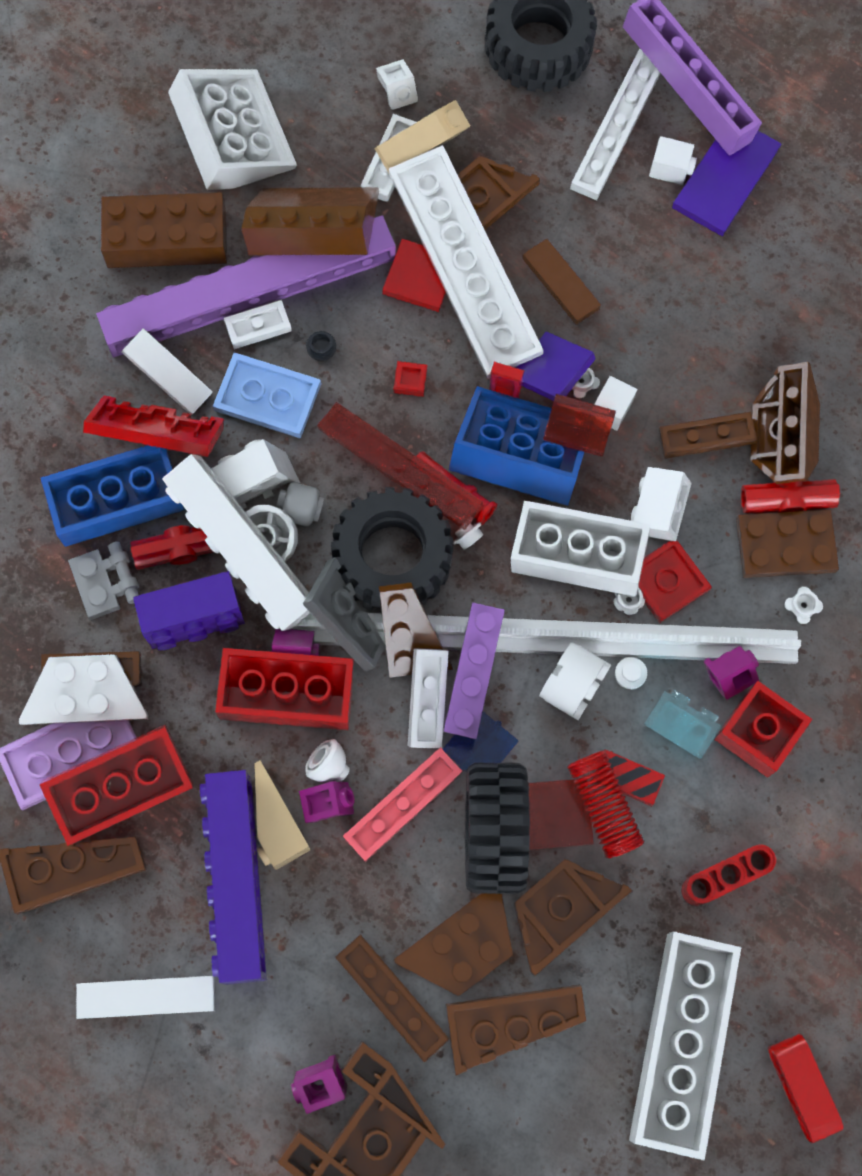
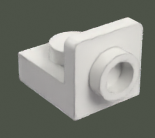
M404 60L376 68L378 79L387 92L389 106L392 110L418 101L414 76Z

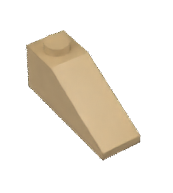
M454 100L374 149L389 173V168L452 140L469 128L470 124L457 101Z
M261 760L254 764L257 838L262 846L256 848L265 866L272 863L275 870L307 853L310 851V848Z

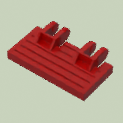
M103 395L84 420L83 433L208 457L224 430V419L202 416L200 420L191 419V414L182 413L181 417L176 416L177 409L156 405H141L138 409L131 407V403L123 401L118 405L116 404L115 397Z

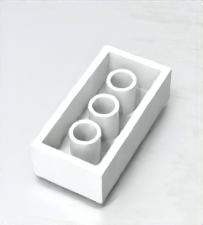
M524 500L511 554V572L636 597L650 524Z

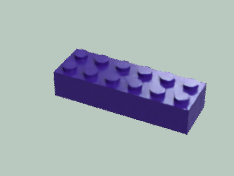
M246 770L205 774L206 783L200 784L201 803L205 804L208 817L202 818L204 838H207L208 842H210V851H205L204 857L206 872H210V875H212V885L207 886L208 906H212L215 916V920L209 921V933L211 942L214 941L217 945V955L211 958L213 977L219 978V983L226 985L266 981L267 973L252 779Z

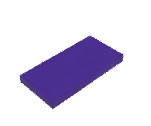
M757 131L751 143L729 156L717 140H715L674 201L672 209L723 237L782 144Z

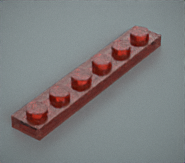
M337 402L317 425L321 432L403 488L413 490V495L417 498L421 494L430 499L429 506L437 505L443 512L444 517L463 530L468 527L484 507L483 501Z

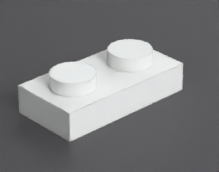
M282 300L224 318L234 349L292 331Z

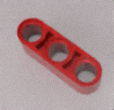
M761 844L746 849L687 878L682 884V896L687 903L694 906L703 905L770 873L776 865L775 853L768 846ZM753 853H758L764 858L765 864L762 870H758L752 865L751 856ZM723 867H729L735 872L736 877L733 884H728L722 879L721 871ZM694 881H700L705 885L706 895L703 899L696 897L692 893L691 888Z
M799 1033L769 1046L768 1052L799 1125L809 1143L813 1144L844 1130L841 1117L804 1037Z

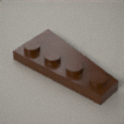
M579 984L446 1004L455 1074L457 1076L474 1066L488 1063L505 1053L519 1050L543 1037L547 1038L585 1022L586 1014L582 986Z

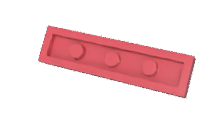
M440 747L344 834L343 838L366 862L459 777L463 771Z

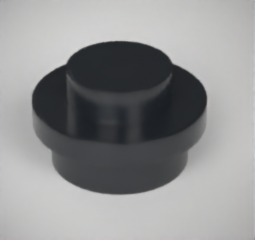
M325 331L314 332L306 342L308 355L317 361L330 359L336 352L335 338Z

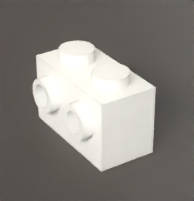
M648 467L646 476L642 477L639 484L640 498L638 505L634 506L632 510L631 521L650 524L649 537L676 541L691 487V482L685 473Z

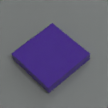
M546 331L539 339L543 348V355L518 365L516 368L524 370L523 387L560 404L596 358L594 352Z

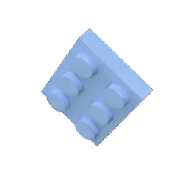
M234 352L214 401L213 409L216 412L301 439L319 392L321 380Z

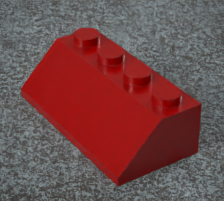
M223 648L215 713L220 720L349 730L354 659Z

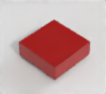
M397 361L394 393L424 397L428 365Z

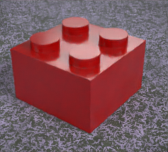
M757 681L749 688L714 740L768 778L777 772L813 719Z

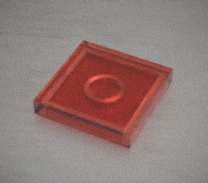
M577 779L529 783V850L590 846L594 844L592 822H590L591 817L588 816L590 811H585L590 805H583L589 799L581 800V797L587 795L588 792L582 795L578 794L579 791L588 788V786L576 789L578 785L587 782V780L574 784V781Z

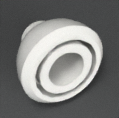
M335 739L321 743L309 757L305 768L306 776L318 782H330L333 780L342 782L350 770L346 765L345 752Z

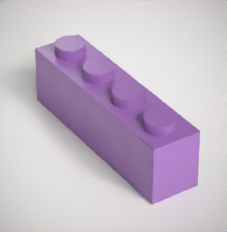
M472 603L443 732L474 739L477 738L504 609Z

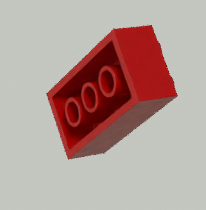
M165 724L43 780L39 786L66 844L69 846L192 789L193 782Z

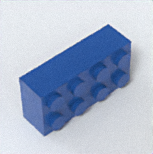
M147 445L41 477L55 531L65 547L186 510L181 502L179 504L175 503L165 490L168 486L162 478L174 469L168 450Z

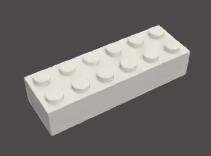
M678 932L667 934L629 1141L634 1144L705 1160L741 947Z

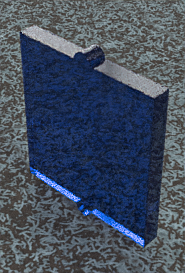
M482 711L477 738L474 739L455 734L445 745L443 751L459 765L462 771H467L468 766L475 762L501 763L519 740L501 726V721H494Z

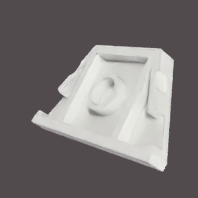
M116 655L49 657L20 716L19 724L148 719V713L142 706L131 681L127 678L124 668Z

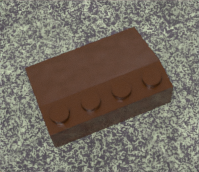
M379 187L263 188L246 207L241 227L248 254L368 255Z

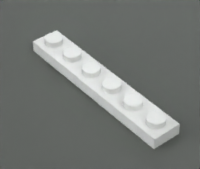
M639 49L571 183V190L594 200L598 199L661 74L641 49Z

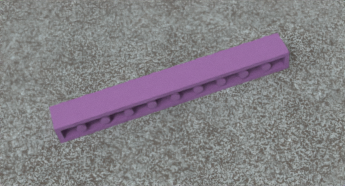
M382 215L374 218L368 255L254 256L248 259L247 262L236 266L222 267L218 272L207 276L199 275L193 277L189 282L177 286H166L160 292L148 296H137L131 302L108 306L102 312L96 313L109 350L114 358L123 354L122 350L143 328L160 342L218 322L225 317L264 306L394 261L396 246Z

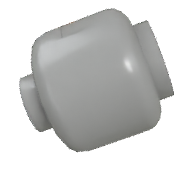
M292 482L288 486L287 491L280 490L276 507L284 510L293 519L295 524L308 527L313 521L318 522L324 498L320 497V492L316 487Z

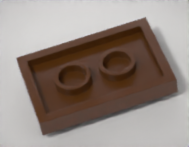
M831 510L744 514L737 516L736 524L743 578L836 573L839 570Z

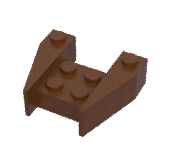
M361 1041L341 1071L368 1092L366 1097L328 1150L299 1128L278 1157L277 1163L294 1176H400L426 1138H429L442 1149L446 1144L392 1064Z

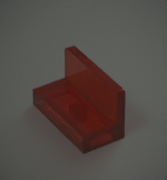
M556 394L543 439L551 443L603 456L616 410Z

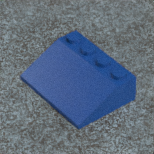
M477 386L457 435L449 470L568 506L594 421Z

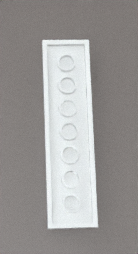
M443 145L389 168V175L487 379L490 378L494 362L516 367L543 355V348Z

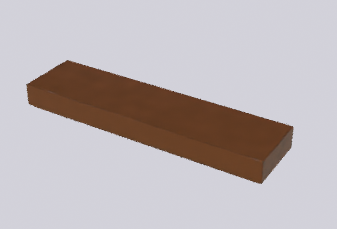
M361 934L335 957L424 1063L450 1040Z

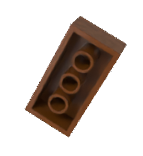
M222 192L101 197V252L107 268L227 264L226 207Z

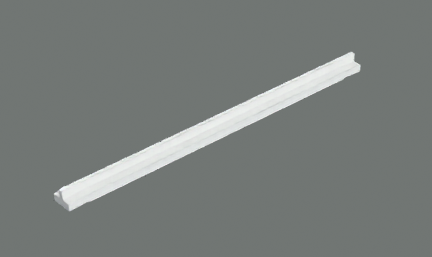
M311 613L292 628L315 631L314 643L341 646ZM368 613L385 644L382 613ZM427 615L441 641L443 649L461 651L469 617ZM503 618L496 652L563 655L572 642L596 656L706 660L710 658L711 661H714L724 653L741 646L744 651L750 650L758 663L796 664L798 662V649L801 647V640H798V631Z

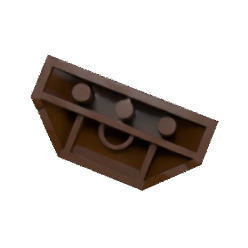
M809 362L778 366L773 373L772 379L764 386L753 402L752 418L757 442L756 444H751V461L776 484L808 480L819 462L820 402Z

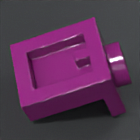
M332 781L299 791L305 823H314L340 815L348 816L354 814L353 805L355 798L348 782Z

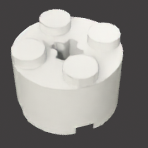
M571 642L539 696L545 699L544 701L574 719L579 720L588 705L583 701L584 698L591 701L600 686L595 681L596 678L602 681L611 664Z

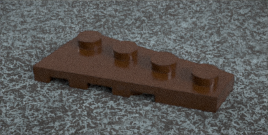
M136 837L94 840L92 842L73 843L69 846L66 843H60L59 845L0 849V863L14 914H20L147 870Z

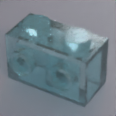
M675 689L672 694L664 691L644 725L697 758L702 759L721 728V725L716 723L719 716L703 706L699 712L688 706L691 699Z

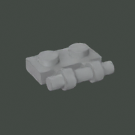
M113 542L108 545L111 556L103 560L100 551L97 549L68 560L90 620L120 610L117 597L125 595L128 603L132 604L134 603L133 597L139 595L137 591L139 584L136 577L131 575L128 566L130 560L127 552L122 550L120 542ZM116 569L120 582L112 585L108 572Z

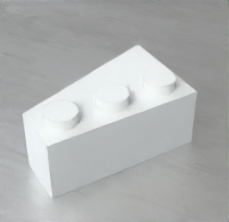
M264 439L248 443L244 447L245 450L236 455L223 457L218 461V465L211 468L242 509L246 508L245 502L262 494L264 499L274 496L273 489L287 483H300L287 453Z

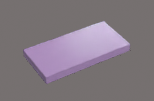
M129 720L52 723L1 747L0 763L20 809L25 810L46 800L39 786L43 780L137 738Z

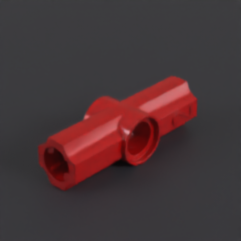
M836 479L743 485L740 498L741 507L744 514L837 508L839 505L840 488Z
M187 525L174 526L165 530L162 535L130 542L132 557L137 570L166 563L172 565L187 564L195 561L200 555L213 553L214 551L207 545L205 541L207 535L200 527L197 529Z

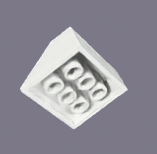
M257 69L179 70L168 93L207 190L234 189L296 168L297 164Z

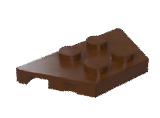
M479 156L457 174L484 230L540 184V178L537 175L531 174L530 177L516 172L514 167L506 164H497L483 156Z
M564 859L514 902L530 971L533 976H536L632 891L630 887L616 883L601 874L584 869L580 865Z
M502 894L478 895L393 960L397 965L459 997L513 955Z

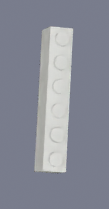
M190 454L162 478L168 486L165 490L169 497L177 504L181 502L188 511L185 514L188 521L195 528L198 529L200 527L207 535L205 539L207 545L216 554L219 552L227 561L225 564L227 570L236 579L241 578L247 586L245 589L246 594L254 603L258 604L260 602L267 611L265 614L266 619L275 629L280 628L282 631L290 630L310 614L303 605L309 593L201 456Z

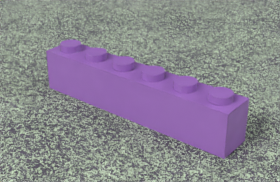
M638 0L630 5L623 28L727 154L731 156L751 143L762 122L660 0Z

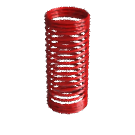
M603 750L569 764L567 768L570 775H572L571 778H576L592 770L604 767L575 780L574 784L602 773L605 774L578 785L576 789H581L599 780L609 778L579 791L578 794L582 795L612 783L605 788L581 797V800L589 799L606 790L613 789L606 794L584 802L583 805L587 806L610 795L617 794L612 798L593 804L585 810L591 811L611 801L620 799L613 804L588 814L589 817H592L615 806L622 805L590 820V822L599 821L593 824L592 827H600L595 830V833H601L598 835V839L605 838L599 843L601 845L606 844L602 847L603 852H605L604 855H606L605 858H614L644 844L645 840L641 837L642 834L639 833L638 824L634 823L633 813L629 812L631 807H628V802L624 801L626 796L622 795L623 790H619L621 788V785L618 784L619 780L614 779L616 774H611L614 769L610 768L612 763H607L609 757H607L606 751ZM625 810V811H623V812L620 813V814H617V815L611 816V817H609V818H606V817H608V816H610V815H612V814H614V813H616V812H618V811ZM628 815L627 817H625V818H623V819H621V820L612 822V821H614V820H616V819H618V818H620V817H622V816ZM630 821V822H628V823L625 824V825H621V826H618V827H616V828H613V827H615V826H617V825H619V824H621V823H623V822ZM633 826L632 828H630V829H628V830L619 832V831H621V830H623V829H625V828H627V827ZM630 832H635V833H633L632 835L623 837L624 835H626V834H628V833H630Z

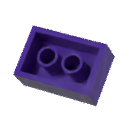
M229 571L133 597L142 635L152 649L157 648L160 651L171 649L176 646V642L189 639V642L201 641L208 637L207 634L216 631L230 633L239 629L238 625L245 624L237 591Z

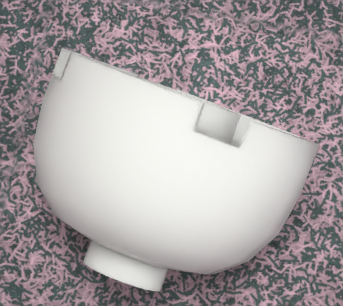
M256 505L252 509L247 510L245 513L284 562H286L294 554L298 544V530L293 519L284 510L272 505Z

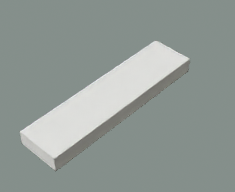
M213 976L77 984L76 1019L215 1011V977Z

